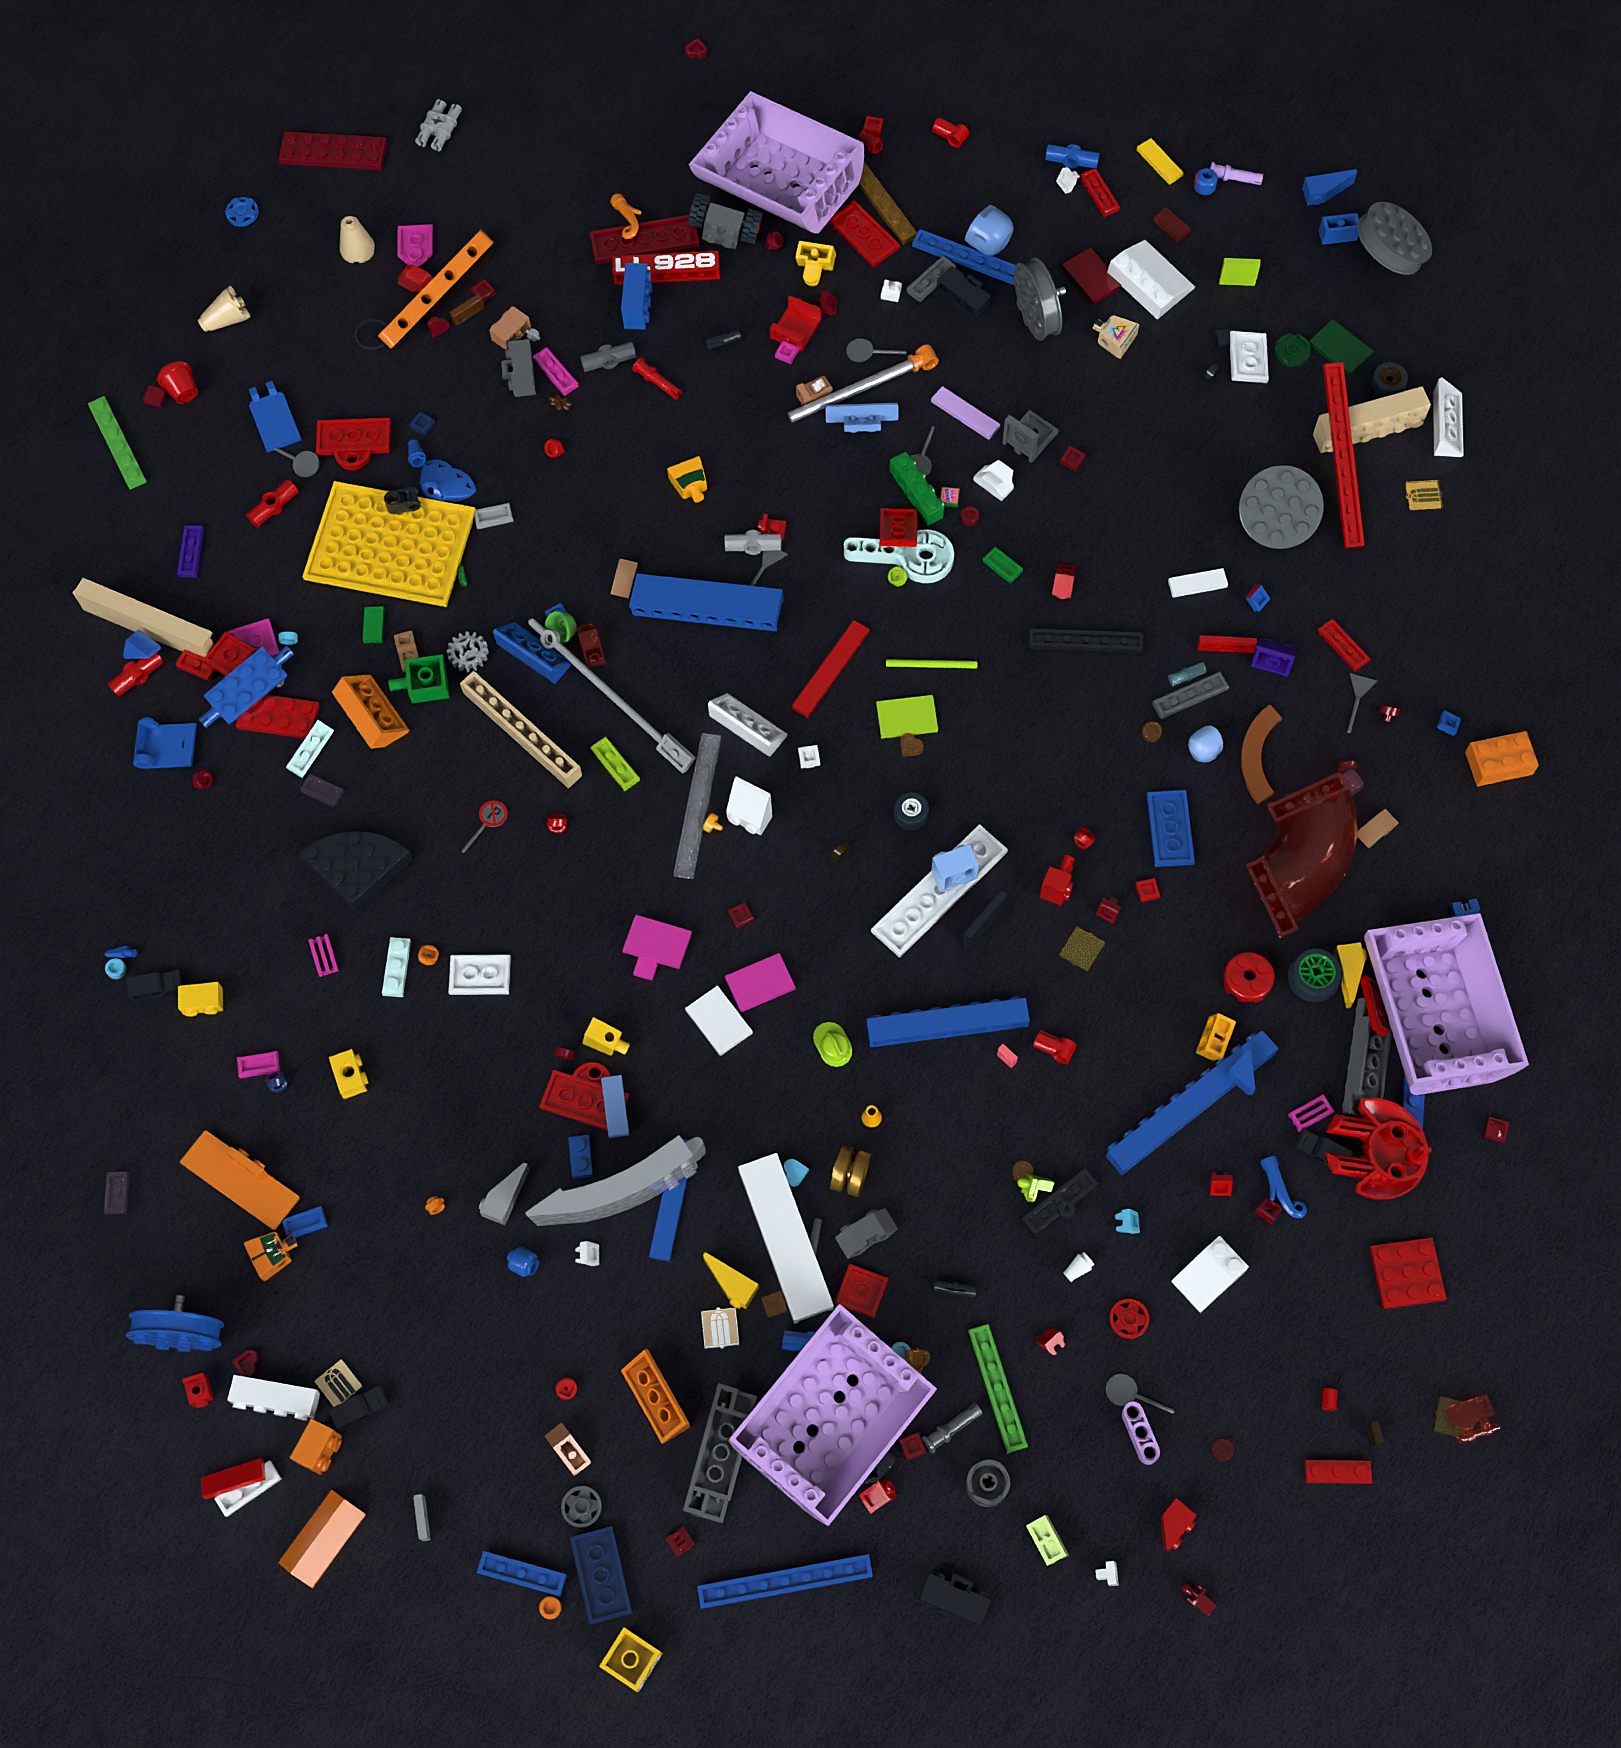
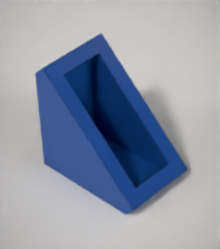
M138 629L126 639L123 657L124 659H149L161 647Z
M1246 1050L1226 1075L1229 1080L1248 1095H1252L1255 1091L1251 1050Z

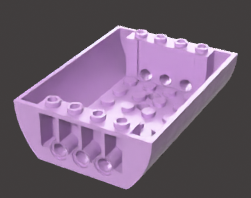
M750 91L690 162L689 166L693 174L699 179L810 232L819 233L859 184L864 163V144ZM796 184L800 185L799 187L792 188Z
M1480 913L1373 929L1366 932L1364 940L1412 1094L1421 1095L1492 1083L1510 1076L1529 1065ZM1417 970L1422 971L1424 973V979H1421L1417 976ZM1422 989H1427L1431 996L1425 997L1422 994ZM1434 1026L1442 1030V1035L1434 1032ZM1439 1046H1445L1448 1049V1054L1442 1053Z
M839 1304L728 1441L742 1457L797 1505L818 1521L829 1526L937 1388ZM850 1374H854L858 1378V1383L854 1387L847 1383V1378ZM842 1391L845 1398L842 1403L835 1402V1392ZM810 1424L816 1425L818 1429L814 1437L807 1434V1427ZM796 1441H801L804 1444V1450L800 1454L795 1453L793 1450V1445Z

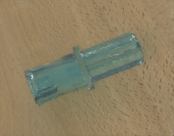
M1203 663L1189 668L1184 667L1182 671L1169 675V682L1172 687L1185 681L1190 682L1192 678L1206 673V667Z

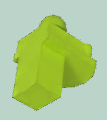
M1027 1174L1026 1178L1018 1180V1186L1022 1188L1021 1193H1024L1026 1200L1029 1202L1035 1201L1038 1190L1051 1192L1054 1185L1052 1180L1032 1174Z

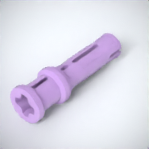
M1215 162L1211 163L1210 169L1215 171L1218 178H1222L1223 181L1230 179L1261 185L1263 174L1234 169L1229 165H1216Z

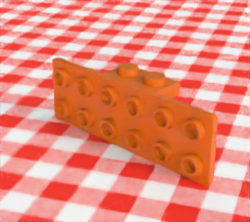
M205 1130L180 1163L271 1229L276 1230L282 1223V1220L285 1219L299 1201L300 1197L268 1175L264 1170L265 1166L256 1159L254 1162L248 1159L249 1154L239 1148L237 1151L233 1147L230 1148Z

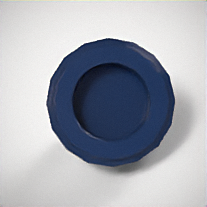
M282 1071L273 1072L265 1078V1083L272 1092L283 1091L288 1085Z

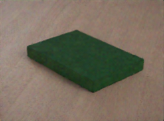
M1333 319L1309 341L1311 347L1331 363L1343 362L1344 373L1348 376L1353 374L1374 352Z

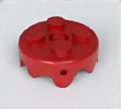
M1239 953L1232 957L1225 967L1223 973L1224 989L1228 994H1233L1240 1002L1258 1003L1265 998L1274 984L1275 975L1273 967L1264 956L1258 953ZM1252 972L1255 979L1247 980L1244 977V973Z

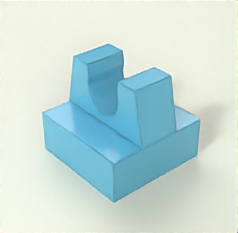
M1125 1209L1115 1215V1219L1123 1220V1225L1116 1227L1118 1232L1140 1233L1138 1212Z

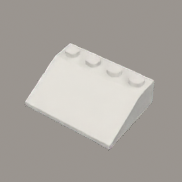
M1146 240L1117 255L1111 260L1107 272L1156 319H1159L1195 288L1189 280Z

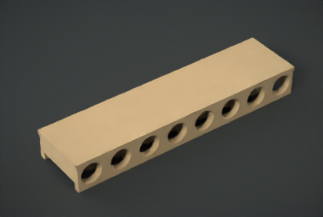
M82 578L75 591L72 592L83 610L134 632L139 629L151 639L183 652L186 649L205 657L214 646L210 638L213 634L211 631L85 578Z

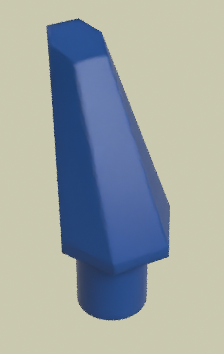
M122 946L105 953L106 957L116 958L136 957L137 951L132 949L131 946Z

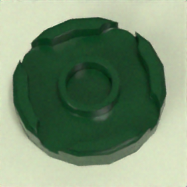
M1286 334L1281 336L1276 343L1275 357L1285 366L1299 367L1309 360L1311 345L1302 335Z

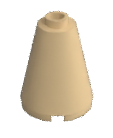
M353 216L345 217L341 221L340 253L342 257L350 263H364L369 260L374 254L375 244L373 239L357 218Z

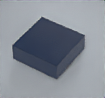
M419 412L409 426L425 436L435 424V420Z

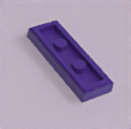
M184 525L177 571L178 577H197L204 534L203 526Z

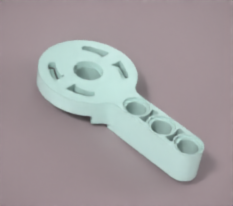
M933 530L917 531V547L880 546V539L848 538L844 542V557L848 561L896 564L907 572L908 578L920 583H933L941 580L950 572L954 562V549L951 542L943 534ZM928 551L933 556L930 559H923L919 554Z

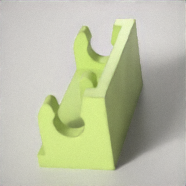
M1044 1515L1026 1525L1047 1566L1069 1555L1048 1515Z

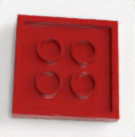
M1433 1238L1370 1247L1383 1309L1446 1300Z

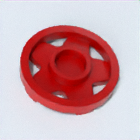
M1123 1299L1113 1306L1109 1317L1110 1325L1113 1331L1120 1337L1134 1339L1146 1331L1149 1325V1314L1146 1307L1139 1301ZM1124 1303H1130L1127 1308L1120 1306ZM1139 1307L1142 1309L1145 1315L1138 1313ZM1113 1314L1118 1317L1115 1322L1113 1321ZM1144 1325V1328L1138 1332V1326ZM1126 1330L1128 1334H1124L1120 1331Z

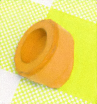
M711 813L704 823L703 830L708 833L713 828L722 830L723 827L716 823L719 816Z

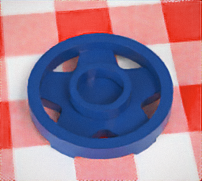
M241 197L232 199L225 213L232 225L242 227L256 220L259 209L253 199Z

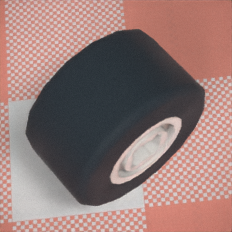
M909 792L899 796L894 806V817L900 827L906 830H917L927 822L929 806L927 800L922 795Z

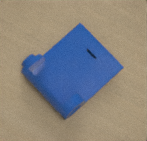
M144 717L139 720L133 765L143 769L192 766L197 724L159 725L150 717Z

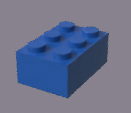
M625 263L621 305L624 329L646 330V322L649 323L650 313L648 312V307H651V297L649 295L650 292L652 293L651 271H648L647 264Z

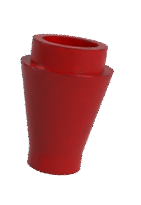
M864 130L859 133L858 139L863 142L870 153L876 154L882 149L883 143L881 138Z

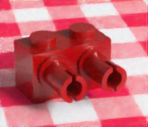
M1063 855L1058 869L1049 867L1042 884L1040 898L1062 906L1064 900L1068 901L1073 886L1071 882L1072 875L1070 874L1073 870L1072 865L1075 862L1073 857Z

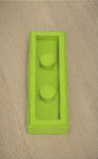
M604 737L590 747L591 751L624 791L640 781L638 775L607 737Z

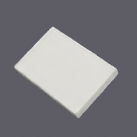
M1231 331L1230 356L1232 380L1267 383L1269 375L1266 333Z
M451 955L449 994H509L511 956Z
M718 986L685 1008L686 1012L720 1056L753 1034L750 1027Z

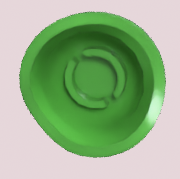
M561 611L552 612L545 622L546 630L554 629L559 633L560 643L568 642L577 630L574 618L570 614Z

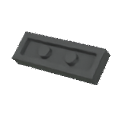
M942 256L907 288V293L918 302H921L937 287V278L951 266L956 269V265Z

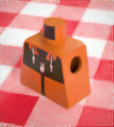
M277 1232L244 1242L253 1265L263 1281L268 1280L289 1264L292 1260L288 1251L298 1246L293 1235L282 1240Z

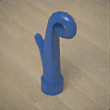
M1276 1156L1260 1161L1268 1177L1270 1200L1273 1201L1276 1194L1288 1214L1295 1218L1304 1217L1307 1213L1306 1205L1300 1200L1290 1201L1278 1168L1279 1163ZM1295 1206H1298L1300 1211L1296 1210Z

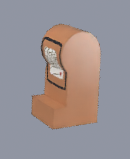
M824 376L805 385L801 383L796 386L797 397L803 406L831 394L833 390Z

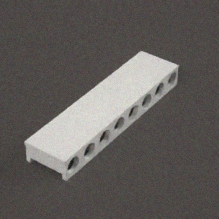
M777 1153L738 1166L741 1179L794 1324L822 1312L833 1310V1302Z

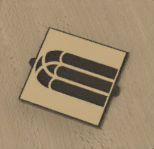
M342 1359L330 1368H326L325 1372L314 1380L333 1407L352 1398L364 1388Z

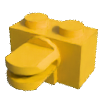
M799 241L795 258L798 266L805 267L803 279L807 285L815 286L819 283L822 269L833 271L836 252L834 246Z

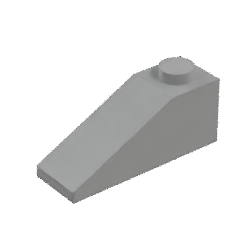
M521 1164L487 1194L486 1198L481 1200L479 1209L482 1217L503 1225L506 1224L530 1170L528 1164Z

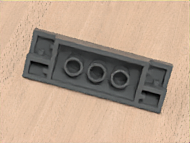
M1365 998L1358 999L1347 1082L1345 1084V1097L1342 1105L1343 1114L1362 1118L1358 1110L1359 1100L1365 1098L1383 1099L1392 1034L1384 1005L1389 1034L1382 1036L1372 1030Z
M718 1383L683 1511L699 1518L702 1517L723 1523L742 1456L732 1447L728 1439L754 1409L757 1396L738 1391L739 1389Z

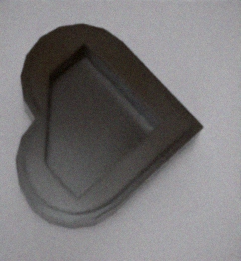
M847 841L839 844L832 852L831 860L838 863L849 852L851 844Z

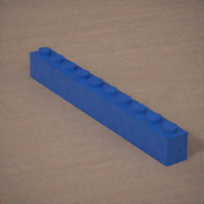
M1263 1031L1258 1034L1254 1032L1246 1039L1247 1043L1243 1046L1237 1045L1231 1051L1232 1054L1228 1058L1224 1056L1222 1059H1219L1214 1069L1208 1068L1200 1075V1080L1197 1082L1191 1081L1185 1087L1186 1091L1182 1094L1178 1092L1172 1096L1167 1106L1161 1105L1154 1111L1155 1115L1150 1119L1149 1117L1144 1118L1138 1124L1139 1128L1135 1131L1130 1129L1124 1134V1139L1121 1142L1115 1141L1107 1148L1109 1151L1106 1158L1121 1175L1125 1174L1236 1086L1226 1075L1246 1050H1251L1254 1072L1276 1054L1278 1047Z

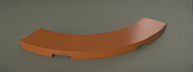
M1271 705L1263 709L1251 723L1241 750V769L1246 786L1258 805L1274 794L1265 778L1261 763L1264 740L1269 732L1282 720L1281 716Z

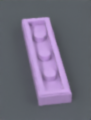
M943 386L931 398L933 404L988 440L1000 428L998 422Z

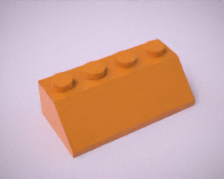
M371 675L342 677L332 691L338 703H340L371 749L386 747L410 731Z

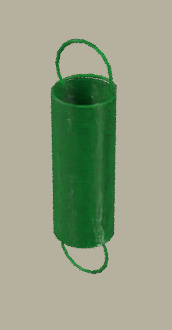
M459 566L457 570L459 583L466 588L467 580L464 567Z

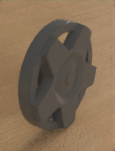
M574 1487L565 1494L562 1500V1515L574 1527H588L594 1524L601 1514V1499L596 1491L590 1487ZM581 1490L578 1496L571 1495L572 1493ZM590 1492L594 1494L597 1500L590 1499ZM565 1504L570 1507L567 1514L565 1512ZM597 1511L595 1517L592 1519L591 1513ZM580 1519L583 1524H577L573 1521Z

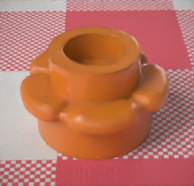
M437 1196L431 1197L427 1200L425 1209L431 1215L441 1212L445 1208L444 1199Z

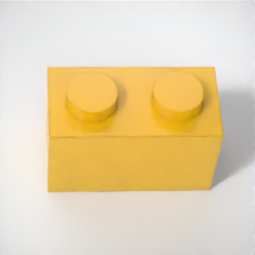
M218 982L178 986V1009L185 1016H196L197 1013L216 1014L217 1011H223V988Z

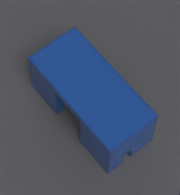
M1477 899L1468 900L1466 904H1461V902L1452 903L1449 907L1452 917L1477 914L1480 910Z

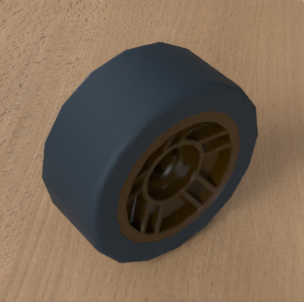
M1382 363L1373 373L1371 380L1372 389L1381 397L1401 393L1407 384V372L1397 363Z

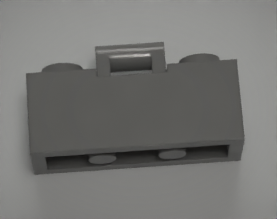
M529 339L508 341V349H505L507 360L501 362L502 378L504 380L509 379V390H513L515 397L536 395L532 350ZM509 367H513V372H509Z

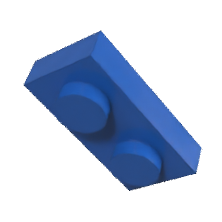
M589 1135L568 1137L572 1178L593 1176Z

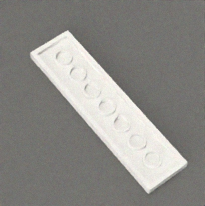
M980 824L959 844L964 846L970 844L979 864L977 879L940 892L931 871L871 929V932L899 958L1008 852V849Z

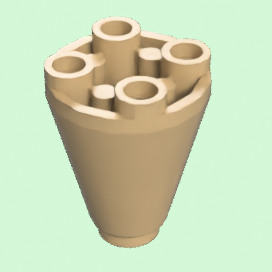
M232 286L224 289L201 314V318L198 319L200 326L205 332L239 323L251 317L247 309L243 308L246 306L240 296L238 298L235 296L236 292Z

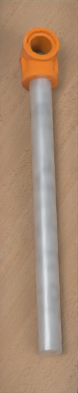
M923 345L916 350L915 355H909L908 360L788 412L789 419L793 423L824 409L826 405L836 404L908 371L913 370V372H917L920 368L930 370L938 364L939 360L930 345Z

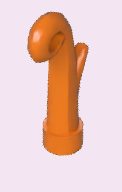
M615 194L612 196L610 203L630 223L629 226L623 229L622 237L631 239L636 236L639 228L634 214L641 215V211L631 207L621 194Z

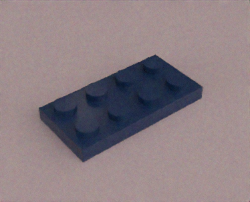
M613 1526L570 1537L589 1625L633 1614Z

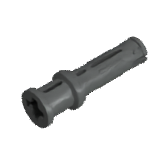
M973 1403L945 1425H938L936 1430L927 1437L923 1436V1443L932 1454L935 1453L936 1448L945 1442H950L951 1436L982 1415L981 1409L976 1403Z

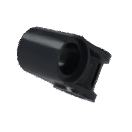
M407 487L387 492L384 495L387 512L398 514L420 509L421 502L417 496L418 489L416 487Z
M889 1449L873 1469L876 1472L875 1477L871 1479L867 1477L864 1483L872 1486L889 1471L899 1456Z

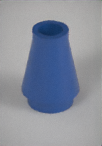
M410 440L408 442V461L412 466L420 467L425 464L426 455L417 440Z

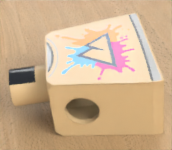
M1113 315L1107 323L1097 319L1093 329L1100 332L1098 343L1121 359L1137 336L1139 324Z

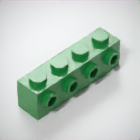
M904 452L890 459L891 474L914 508L917 509L925 524L929 526L942 519L945 508L941 498L938 499L935 495L933 486L931 484L928 485L924 473L917 469L914 458L909 457L907 452Z

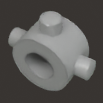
M526 330L528 339L532 341L540 339L537 330Z

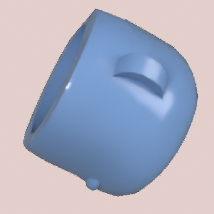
M989 205L974 219L966 233L965 241L981 253L994 256L1003 250L1009 242L1014 230L1013 223L1006 214L998 208Z

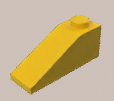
M1361 942L1338 945L1334 950V956L1339 960L1343 970L1341 987L1346 1008H1350L1354 1003L1364 963L1367 959L1366 951L1362 949Z
M705 1252L703 1255L704 1261L730 1300L729 1303L738 1309L741 1307L747 1309L759 1289L758 1283Z

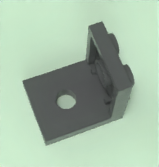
M1030 410L1020 421L1009 415L1005 419L1003 444L1009 443L1014 447V452L1019 455L1021 453L1029 457V462L1032 463L1058 434V429Z

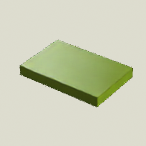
M933 695L876 702L881 739L938 732Z

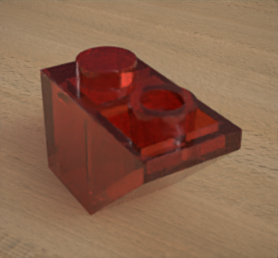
M594 622L577 627L576 631L587 668L606 664Z

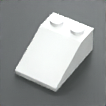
M736 777L727 807L728 820L734 825L740 824L752 834L762 835L772 818L771 794Z
M1219 1236L1171 1282L1201 1313L1242 1276L1249 1266Z

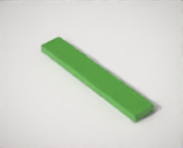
M989 1324L969 1329L971 1342L1007 1454L1027 1448L1028 1445Z

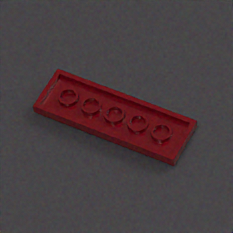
M284 131L279 162L280 164L382 170L387 140L386 137Z
M689 214L638 223V232L631 239L622 237L623 229L629 225L590 232L595 263L598 265L612 262V256L661 254L700 247L696 227L688 225Z

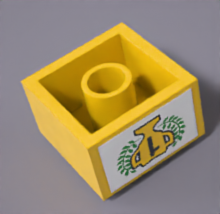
M623 1628L599 1667L636 1692H639L663 1653L626 1628Z

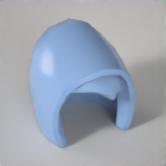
M1205 726L1190 736L1189 751L1198 762H1210L1223 750L1222 737L1213 726Z

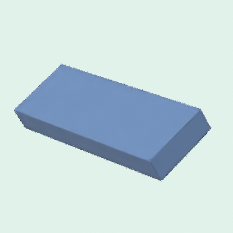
M622 1076L601 1078L609 1138L629 1135Z

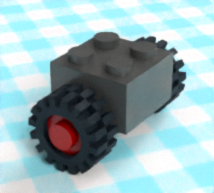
M696 193L688 225L702 228L704 224L703 240L723 245L726 248L736 249L741 229L743 228L741 241L751 244L755 243L763 213L749 209L744 221L743 212L710 203L709 206L710 197Z

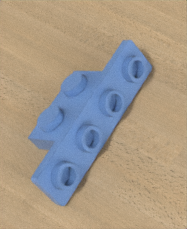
M898 403L825 406L826 422H844L845 432L881 431V421L898 420Z

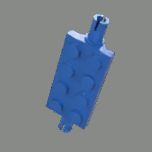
M285 646L273 657L261 647L203 695L212 706L207 713L199 718L200 722L207 728L217 718L223 717L231 725L288 677L281 668V665L293 656L294 653Z

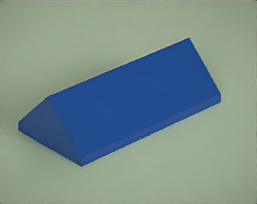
M516 622L496 628L493 631L497 645L554 684L572 665L560 652L554 648H545L538 637Z

